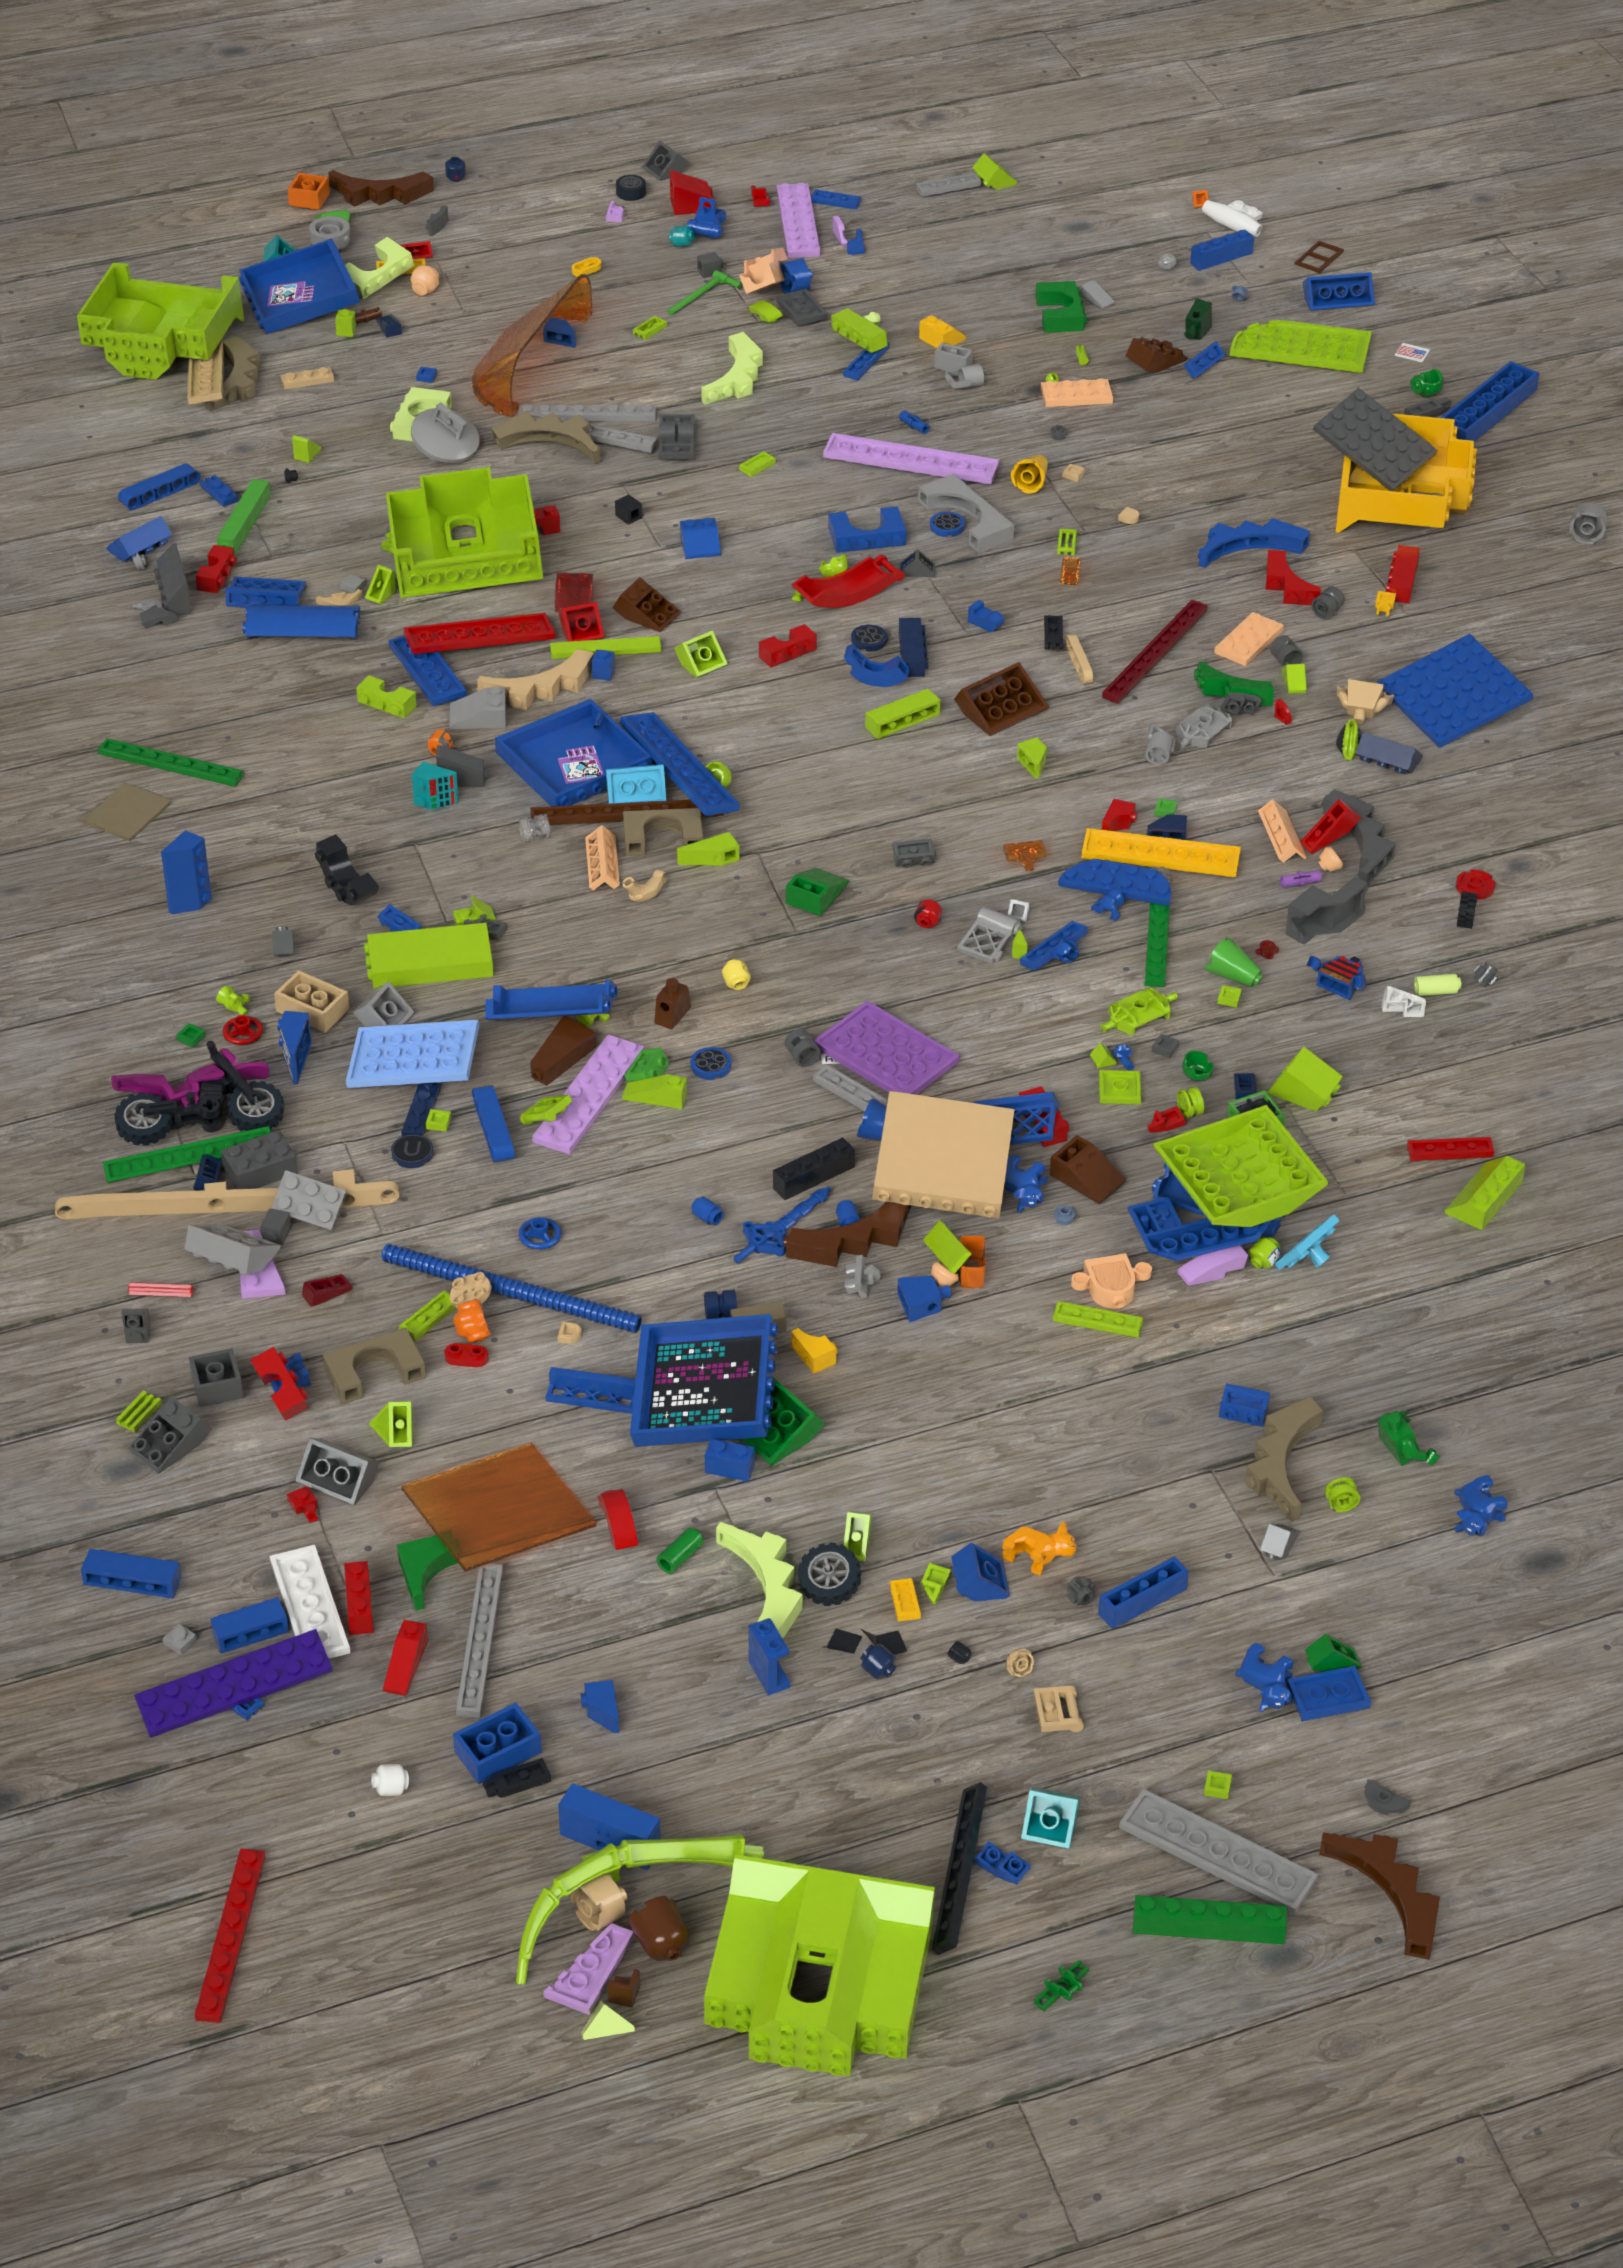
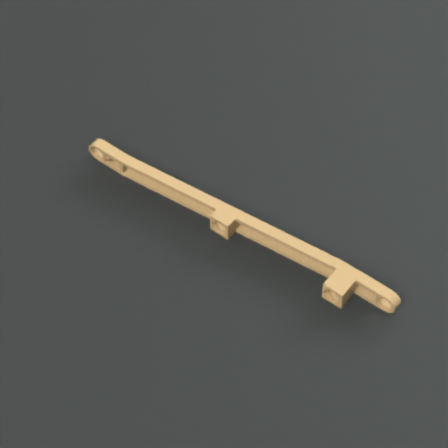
M354 1169L333 1171L334 1187L346 1190L341 1208L389 1204L397 1201L399 1198V1187L395 1182L381 1181L355 1184ZM226 1182L204 1184L205 1190L70 1196L60 1198L55 1202V1214L60 1219L70 1220L103 1216L268 1211L273 1205L278 1188L227 1190ZM386 1190L394 1191L389 1195L383 1193ZM63 1206H68L71 1209L63 1211L60 1208Z

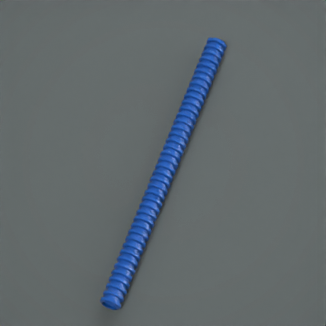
M387 1243L382 1250L381 1257L383 1262L388 1261L390 1264L394 1263L397 1266L401 1265V1267L407 1266L408 1269L413 1268L414 1271L419 1270V1272H425L428 1275L431 1274L439 1278L444 1277L446 1280L450 1278V1281L477 1272H483L491 1283V1292L493 1291L495 1294L499 1293L502 1296L506 1294V1297L509 1298L512 1296L513 1299L518 1298L519 1301L524 1300L526 1303L531 1302L533 1305L537 1303L540 1307L543 1305L544 1308L549 1307L551 1310L556 1309L558 1312L562 1310V1313L565 1314L568 1312L569 1315L581 1316L582 1319L587 1318V1320H594L596 1323L600 1321L601 1324L606 1323L607 1326L612 1325L614 1328L619 1327L621 1330L625 1328L626 1331L629 1332L631 1330L632 1333H637L641 1326L642 1318L640 1314L635 1316L633 1312L628 1313L626 1310L622 1312L621 1309L616 1310L615 1307L610 1308L608 1305L603 1306L601 1303L597 1305L594 1301L592 1303L590 1300L584 1301L583 1298L578 1299L577 1296L572 1297L570 1294L565 1295L563 1292L559 1294L558 1291L553 1292L552 1289L547 1290L545 1287L540 1288L538 1285L534 1287L533 1284L528 1285L527 1282L522 1283V1281H515L513 1278L509 1280V1277L506 1276L503 1278L502 1275L497 1276L496 1273L491 1274L489 1271L484 1272L482 1269L478 1271L477 1268L472 1269L471 1266L466 1267L464 1264L460 1265L457 1262L453 1263V1261L447 1262L446 1259L441 1260L440 1257L435 1258V1256H429L415 1250L410 1251L408 1248L404 1250L403 1247L398 1248L397 1245L392 1246L390 1243Z

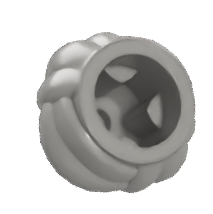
M1164 254L1159 257L1158 266L1165 271L1173 269L1176 264V258L1172 254Z

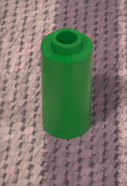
M687 1528L657 1556L656 1561L659 1567L664 1572L673 1574L703 1545L701 1532L693 1528Z

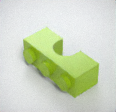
M370 675L356 687L357 701L359 703L404 719L417 707L415 691L400 686L393 692H385L384 680Z

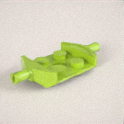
M1153 988L1141 990L1110 1004L1108 1009L1110 1021L1101 1024L1100 1028L1103 1032L1116 1028L1127 1034L1134 1035L1135 1028L1161 1016L1170 1019L1169 1003L1177 1000L1178 995L1172 992L1165 996Z

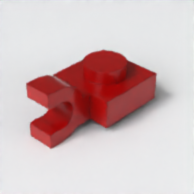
M308 1486L287 1494V1500L296 1514L303 1512L309 1523L318 1521V1517L315 1514V1511H317L316 1507L318 1506L317 1499Z

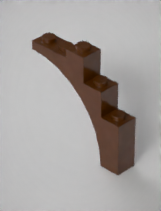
M334 170L328 172L329 186L342 193L345 201L353 206L368 200L380 206L393 199L406 205L434 191L433 177L424 171L411 176L390 180H366L346 176Z
M1323 1832L1319 1855L1339 1860L1371 1878L1387 1894L1396 1907L1405 1935L1404 1955L1430 1960L1440 1896L1415 1891L1419 1867L1394 1863L1398 1839L1374 1834L1373 1840L1370 1842L1360 1838L1355 1839Z

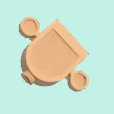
M1127 1254L1084 1260V1272H1077L1072 1275L1071 1286L1078 1291L1089 1289L1092 1299L1102 1307L1119 1309L1127 1306L1133 1300L1135 1281L1150 1279L1152 1267L1148 1263L1140 1262L1135 1265V1268H1132Z

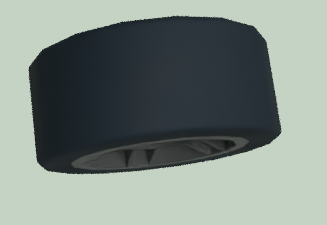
M624 175L616 180V194L622 200H639L646 195V181L641 176Z

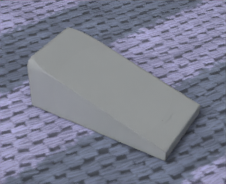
M1094 280L1081 286V296L1101 309L1115 304V301Z

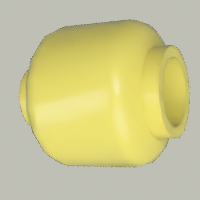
M730 960L722 969L725 983L731 989H744L751 979L746 963L741 960Z

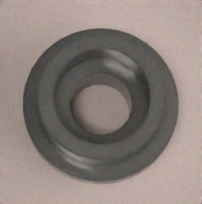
M1056 425L1050 429V434L1054 440H1063L1067 435V429L1062 425Z

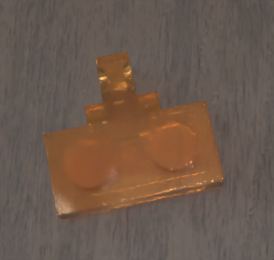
M1042 840L1003 845L1007 861L1023 862L1026 871L1034 870V861L1037 858L1046 856Z

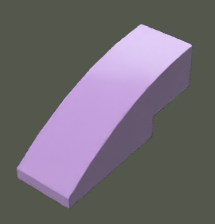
M1240 1245L1203 1254L1180 1267L1177 1273L1188 1286L1224 1279L1226 1272L1244 1268L1248 1254Z

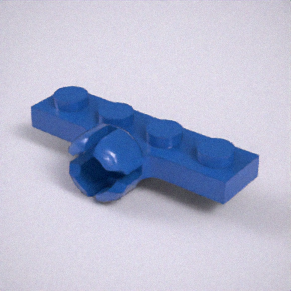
M1071 921L1020 958V965L1036 971L1054 958L1064 963H1072L1079 955V949L1076 948L1078 943L1076 941L1088 933L1087 926Z

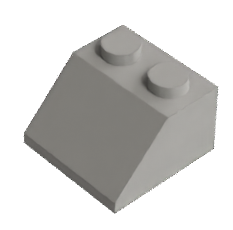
M388 981L375 988L353 1013L365 1027L403 1025L414 1011Z

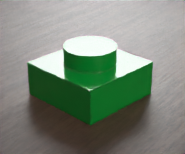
M189 1023L176 1034L177 1041L194 1048L206 1037L205 1030Z

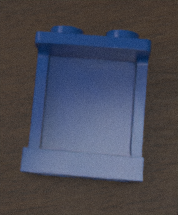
M767 1618L748 1625L749 1663L769 1696L790 1688V1681L778 1662L779 1658L789 1655V1649L773 1621Z

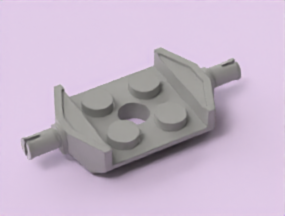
M1208 703L1201 705L1176 726V734L1181 738V741L1176 744L1177 748L1182 750L1187 745L1207 748L1211 738L1225 727L1229 729L1232 727L1230 714Z

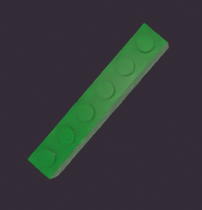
M1135 1895L1133 1934L1284 1945L1287 1927V1906Z

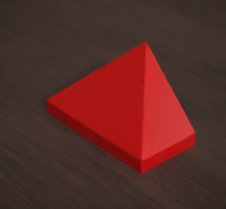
M430 241L400 245L411 252L412 259L433 258Z

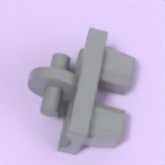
M863 1255L856 1256V1263L846 1265V1274L849 1279L845 1280V1288L848 1294L858 1292L861 1298H866L868 1296V1284L871 1285L880 1279L881 1273L874 1265L866 1266L863 1263Z

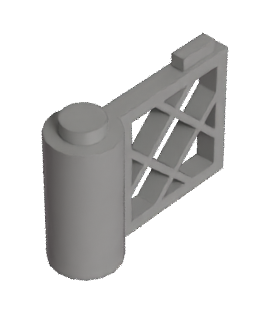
M982 907L978 913L977 920L957 946V951L993 964L994 961L998 962L1003 956L1002 950L1009 940L1015 938L1018 930L1022 931L1021 922L1016 918ZM977 929H981L986 934L976 936L975 932ZM999 936L1002 937L1003 940L993 942L992 938ZM989 939L990 944L980 946L978 941ZM973 942L977 946L973 948L965 947L966 944ZM993 949V953L991 956L983 954L982 952L985 950Z

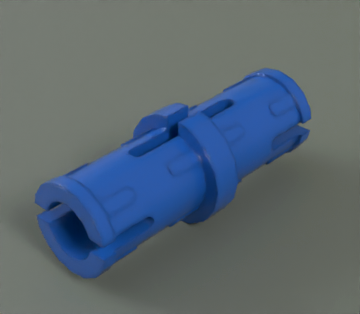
M906 410L900 413L899 419L907 423L911 429H916L922 434H926L929 431V424L921 421L917 415L913 416Z

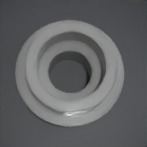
M136 553V556L132 558L137 570H145L147 562L144 555L140 556L139 553Z

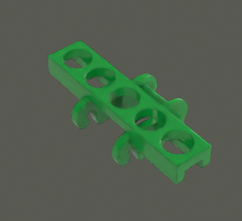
M1080 1960L1065 1971L1063 1966L1059 1967L1062 1977L1051 1984L1047 1978L1044 1981L1047 1988L1034 1999V2004L1041 2010L1046 2011L1061 1996L1068 2001L1072 2000L1071 1995L1076 1990H1083L1082 1983L1079 1980L1089 1973V1968L1087 1966L1084 1967ZM1075 1969H1081L1078 1974L1074 1973ZM1058 1984H1064L1066 1988L1062 1987L1061 1985L1058 1986ZM1052 1992L1054 1995L1050 1997L1048 1993ZM1041 1999H1047L1043 2005L1039 2002Z

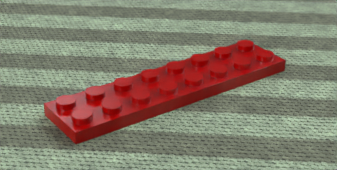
M546 613L404 627L403 630L412 654L555 639L554 629Z

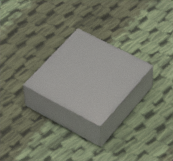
M351 574L340 583L341 589L351 593H355L358 589L361 590L366 585L365 579Z

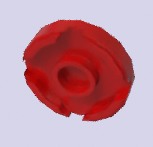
M1473 869L1467 873L1465 871L1461 872L1457 876L1456 889L1460 894L1462 891L1477 893V900L1490 897L1494 893L1496 883L1495 880H1492V876L1489 873Z

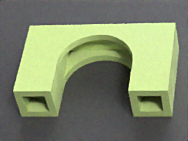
M386 237L375 245L378 258L385 262L381 268L373 271H363L350 262L345 264L357 289L358 296L362 299L367 298L412 268L414 262L411 252Z
M411 387L409 393L405 395L404 402L400 405L399 412H396L395 420L391 422L390 431L393 432V439L413 441L411 426L415 419L414 416L425 410L436 408V405L440 402L451 409V392Z

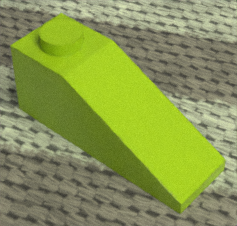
M666 1074L629 1082L625 1087L622 1100L683 1109L687 1098V1077Z

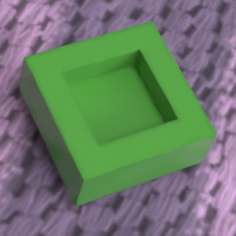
M1159 798L1154 816L1175 815L1178 801Z

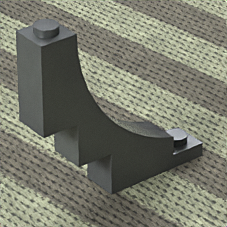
M1333 789L1329 795H1325L1323 798V814L1325 815L1336 801L1340 799L1351 806L1361 817L1359 822L1349 832L1355 838L1361 852L1358 877L1369 885L1394 858L1396 843L1383 838L1385 824L1373 820V805Z

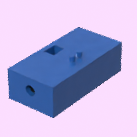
M574 1783L571 1784L558 1804L560 1835L596 1850H600L610 1843L618 1846L622 1840L661 1839L660 1818ZM650 1865L639 1866V1867H640V1868H643V1869H645V1870H648V1868L650 1867Z

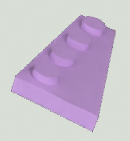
M259 1230L243 1231L263 1238ZM272 1259L260 1272H252V1275L240 1274L242 1299L286 1294L285 1287Z
M611 1923L590 1944V1948L584 1954H580L574 1960L575 1963L567 1971L564 1970L552 1986H548L543 1991L544 1998L590 2015L634 1939V1932Z

